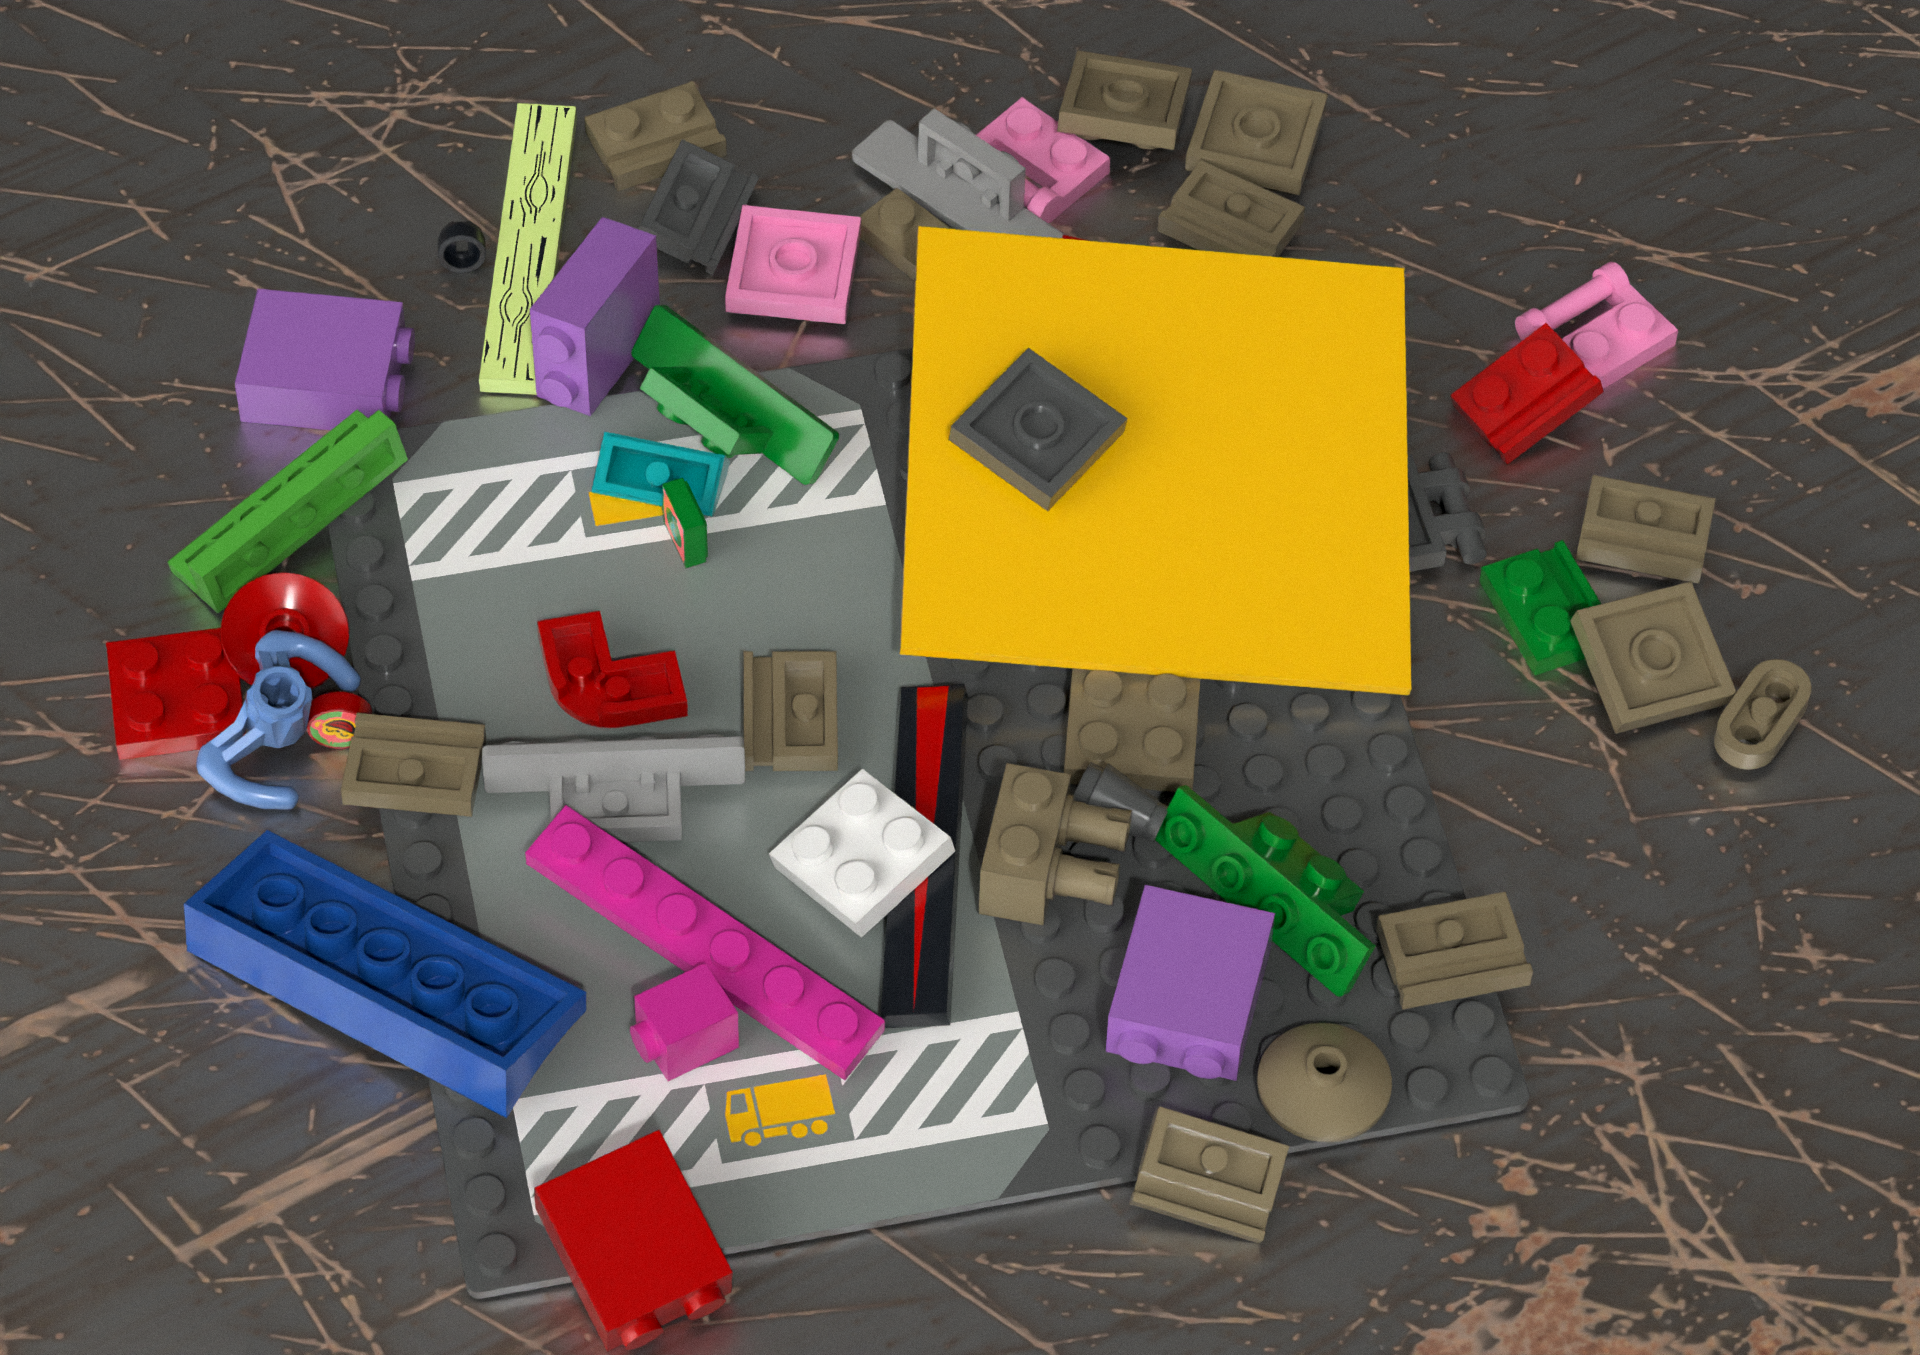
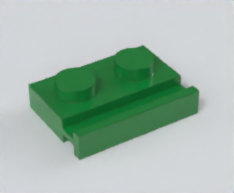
M1563 540L1555 542L1553 549L1540 553L1537 548L1481 568L1479 582L1534 676L1585 659L1570 620L1577 610L1600 605L1601 602Z

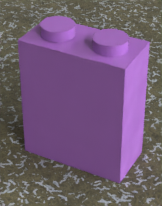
M601 217L530 308L537 397L547 400L556 406L566 407L591 416L634 358L631 355V350L654 306L660 305L656 235Z
M257 289L235 380L240 421L332 430L357 409L367 418L378 410L388 418H390L391 412H401L405 393V379L403 375H400L402 364L410 365L412 363L415 348L414 328L405 327L403 302Z
M1145 885L1108 1015L1106 1052L1121 1055L1126 1060L1138 1064L1155 1062L1185 1069L1192 1075L1200 1078L1213 1079L1222 1077L1237 1081L1271 950L1275 913Z

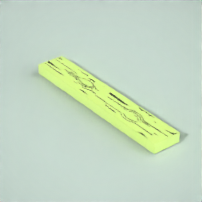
M517 103L479 374L480 392L537 395L530 308L557 275L577 124L576 106Z

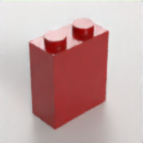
M660 1130L652 1132L534 1188L535 1209L607 1352L624 1344L626 1350H633L644 1346L663 1333L662 1325L685 1314L689 1320H696L707 1316L719 1309L726 1302L724 1296L732 1292L733 1272Z

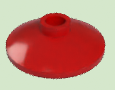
M272 573L248 582L231 598L222 617L220 638L223 653L234 672L251 686L254 683L256 673L260 671L259 663L255 659V646L270 631L281 630L304 634L324 642L344 657L347 651L349 626L346 614L339 600L324 585L300 574ZM299 657L289 659L290 667L299 671V675L303 678L305 685L310 687L311 690L322 685L330 678L327 673L311 662Z

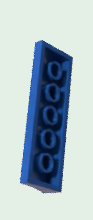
M266 830L184 903L188 952L505 1118L508 1117L546 1057L573 1024L586 1012V992L269 830Z

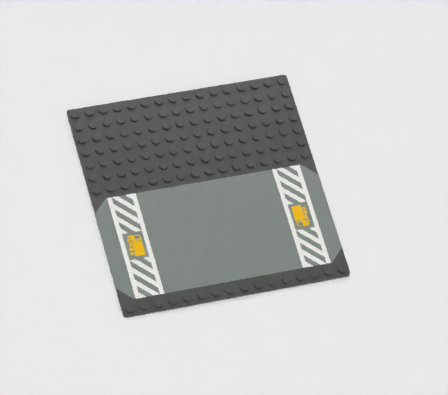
M912 348L757 372L839 433V440L817 481L809 485L799 482L763 454L735 455L733 458H728L730 460L728 474L714 516H704L707 522L708 557L705 563L686 569L664 524L663 507L591 492L604 431L714 453L702 444L701 439L703 435L689 425L679 424L666 418L657 410L658 402L642 390L605 396L591 416L551 404L398 428L397 431L408 460L327 525L341 603L349 626L348 642L353 668L361 678L360 686L357 688L358 696L370 704L372 714L485 725L487 739L485 746L502 745L512 741H521L528 744L566 743L575 739L621 741L645 736L658 739L698 738L707 734H717L724 737L740 736L744 738L745 651H753V657H772V651H836L838 771H773V766H754V771H745V782L742 784L680 786L682 840L622 843L879 1017H881L887 915L861 938L775 869L769 853L861 769H864L895 793L901 687L965 684L968 694L951 1024L948 1026L885 1028L884 1033L846 1080H843L736 1006L734 1007L738 1011L739 1048L671 1081H667L654 1060L646 1063L639 1055L630 1034V1026L636 1024L634 996L684 973V971L526 864L525 852L550 824L549 791L487 793L484 789L482 765L472 817L379 808L395 895L586 992V1012L573 1024L546 1057L507 1118L428 1078L468 1294L473 1298L483 1299L572 1283L535 1209L534 1188L657 1130L661 1131L723 1254L727 1255L1136 1181L1154 1113L1159 1106L1288 1145V1153L1523 1111L1528 1105L1530 1093L1497 992L1402 1010L1400 993L1397 984L1394 985L1376 931L1379 915L1466 899L1401 695L1200 679L1193 791L1232 824L1267 812L1284 818L1294 825L1298 835L1317 852L1339 863L1345 870L1346 876L1364 890L1354 911L1341 917L1369 939L1376 947L1350 993L1338 997L1272 941L1237 1081L1222 1077L1213 1079L1200 1078L1192 1075L1185 1069L1155 1062L1148 1064L1134 1063L1126 1060L1121 1055L1106 1052L1108 1015L1144 886L1149 885L1217 901H1226L1156 840L1152 842L1143 837L1138 838L1129 835L1125 852L1109 849L1104 846L1070 841L1061 848L1064 855L1073 856L1074 858L1120 864L1119 880L1113 906L1087 899L1055 895L1054 900L1049 899L1044 925L979 914L980 870L1006 763L1064 773L1072 668L900 655ZM600 611L612 661L675 650L687 698L688 716L621 728H601L574 719L557 704L551 693L538 638L537 621ZM1070 784V795H1074L1079 784ZM1145 789L1159 799V802L1169 806L1176 793ZM1331 1023L1351 1028L1370 1039L1385 1056L1392 1076L1390 1101L1381 1119L1363 1134L1339 1142H1317L1303 1139L1279 1126L1269 1116L1261 1103L1257 1088V1074L1264 1052L1281 1034L1301 1025ZM1328 1067L1316 1068L1318 1072L1326 1075L1337 1072Z

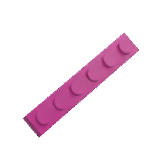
M567 805L563 807L525 852L526 864L684 972L706 962L734 1006L843 1080L848 1078L884 1033V1019Z

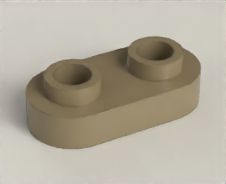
M1772 659L1761 662L1752 669L1720 715L1717 723L1714 745L1717 753L1725 762L1740 769L1752 770L1766 766L1775 758L1807 710L1812 686L1809 676L1801 667L1787 660ZM1769 697H1778L1784 702L1776 703ZM1739 740H1747L1753 744H1745Z

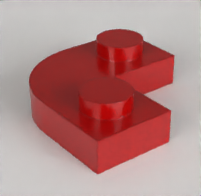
M600 611L537 621L538 638L551 693L557 704L574 719L601 728H621L688 716L687 698L675 650L612 661Z

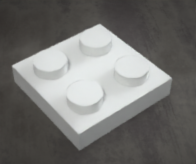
M861 769L769 853L775 869L862 938L955 852V848L949 835L868 772Z

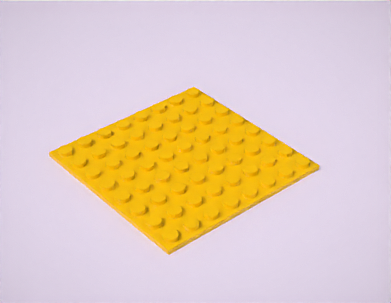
M918 226L900 655L1106 670L1149 675L1173 674L1186 678L1409 695L1411 692L1404 268ZM1028 348L1128 418L1124 433L1049 511H1046L949 440L951 426Z

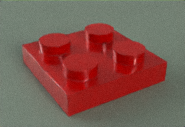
M221 628L106 642L115 740L119 760L200 750L203 745L214 739L235 722L243 706L241 680L230 667L223 653L220 638Z

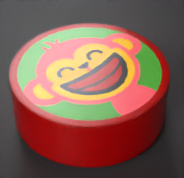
M334 691L320 695L311 702L307 724L308 735L313 741L322 746L334 749H347L350 747L351 737H354L356 713L372 714V708L365 699L350 692Z

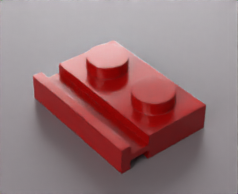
M1545 323L1453 392L1450 397L1453 407L1485 442L1500 454L1501 459L1508 465L1604 391L1601 380L1588 371L1584 362Z

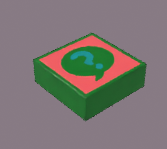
M680 478L663 483L664 524L685 569L705 563L708 557L707 522L688 482Z

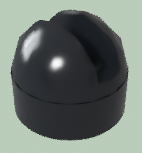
M466 220V222L459 221L455 223L452 221L442 228L437 245L438 259L443 267L452 272L467 273L478 269L484 263L486 258V241L479 226ZM459 240L467 241L468 251H457L456 242Z

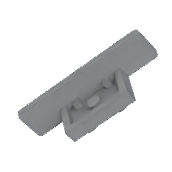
M935 108L919 121L918 137L894 121L887 120L852 151L853 162L892 188H899L931 214L954 229L1062 238L1065 235L1024 208L1025 167L1020 165L1011 154L997 150L976 136L968 126L961 122L953 121Z
M707 734L698 738L658 739L645 736L621 741L575 739L566 743L538 744L512 741L502 745H487L482 748L485 792L549 791L550 823L563 807L567 805L620 842L682 840L680 786L731 785L745 782L744 738L740 736L724 737L717 734Z

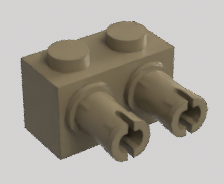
M1006 763L980 870L979 914L1044 925L1049 899L1054 900L1055 895L1087 899L1113 906L1118 886L1120 864L1074 858L1073 856L1064 855L1061 848L1070 841L1099 845L1125 852L1130 832L1132 810L1106 808L1075 801V795H1070L1071 774Z

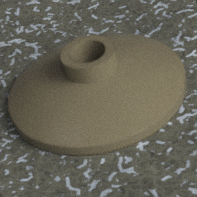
M1311 1023L1286 1031L1268 1046L1259 1064L1257 1088L1261 1103L1266 1112L1286 1131L1311 1141L1339 1142L1363 1134L1381 1119L1390 1101L1392 1076L1383 1053L1363 1034L1338 1024ZM1328 1067L1337 1072L1326 1075L1318 1072L1316 1068Z

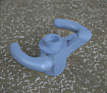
M281 630L270 631L258 641L255 646V659L259 663L260 671L256 673L254 683L247 690L246 700L235 722L214 739L203 745L198 752L197 771L216 791L238 803L260 809L289 810L297 805L299 795L291 786L263 785L248 781L236 775L232 771L231 765L262 745L279 749L295 744L306 732L312 702V691L310 687L305 685L303 678L299 675V671L290 667V658L299 657L313 663L327 673L342 691L353 692L360 686L361 678L344 656L324 642L301 633ZM246 728H247L248 733H246V734L243 736V734H244V732H245V730H246Z

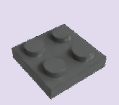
M1028 348L951 426L949 440L1046 511H1049L1124 433L1128 418Z

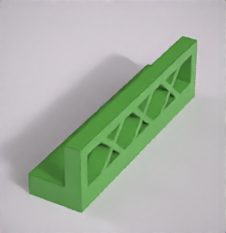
M357 409L167 561L171 572L213 610L220 613L227 607L231 598L240 588L248 582L268 574L408 460L395 423L380 410L367 418Z

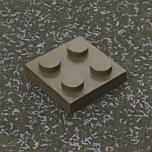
M1077 50L1059 111L1057 132L1075 134L1079 138L1086 140L1108 139L1133 143L1135 146L1143 149L1164 148L1174 150L1190 91L1193 68Z
M1214 70L1186 153L1185 170L1192 172L1199 161L1203 160L1260 187L1300 195L1326 113L1328 94Z
M1691 581L1580 609L1575 612L1570 620L1615 734L1728 705L1737 692Z
M1072 668L1064 773L1071 774L1070 784H1079L1088 765L1092 762L1103 768L1109 763L1143 789L1176 792L1178 787L1187 785L1193 790L1200 679L1178 677L1173 674L1149 675Z

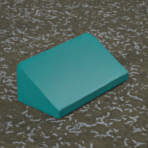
M604 431L591 492L663 507L662 484L683 478L684 481L688 482L703 515L713 517L728 474L730 460L725 455Z

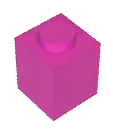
M706 962L634 996L636 1024L630 1026L631 1038L641 1058L646 1063L654 1060L667 1081H671L739 1048L738 1011Z

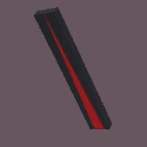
M965 684L901 687L895 794L949 835L955 852L887 914L881 1018L885 1020V1028L948 1026L951 1024L968 694Z

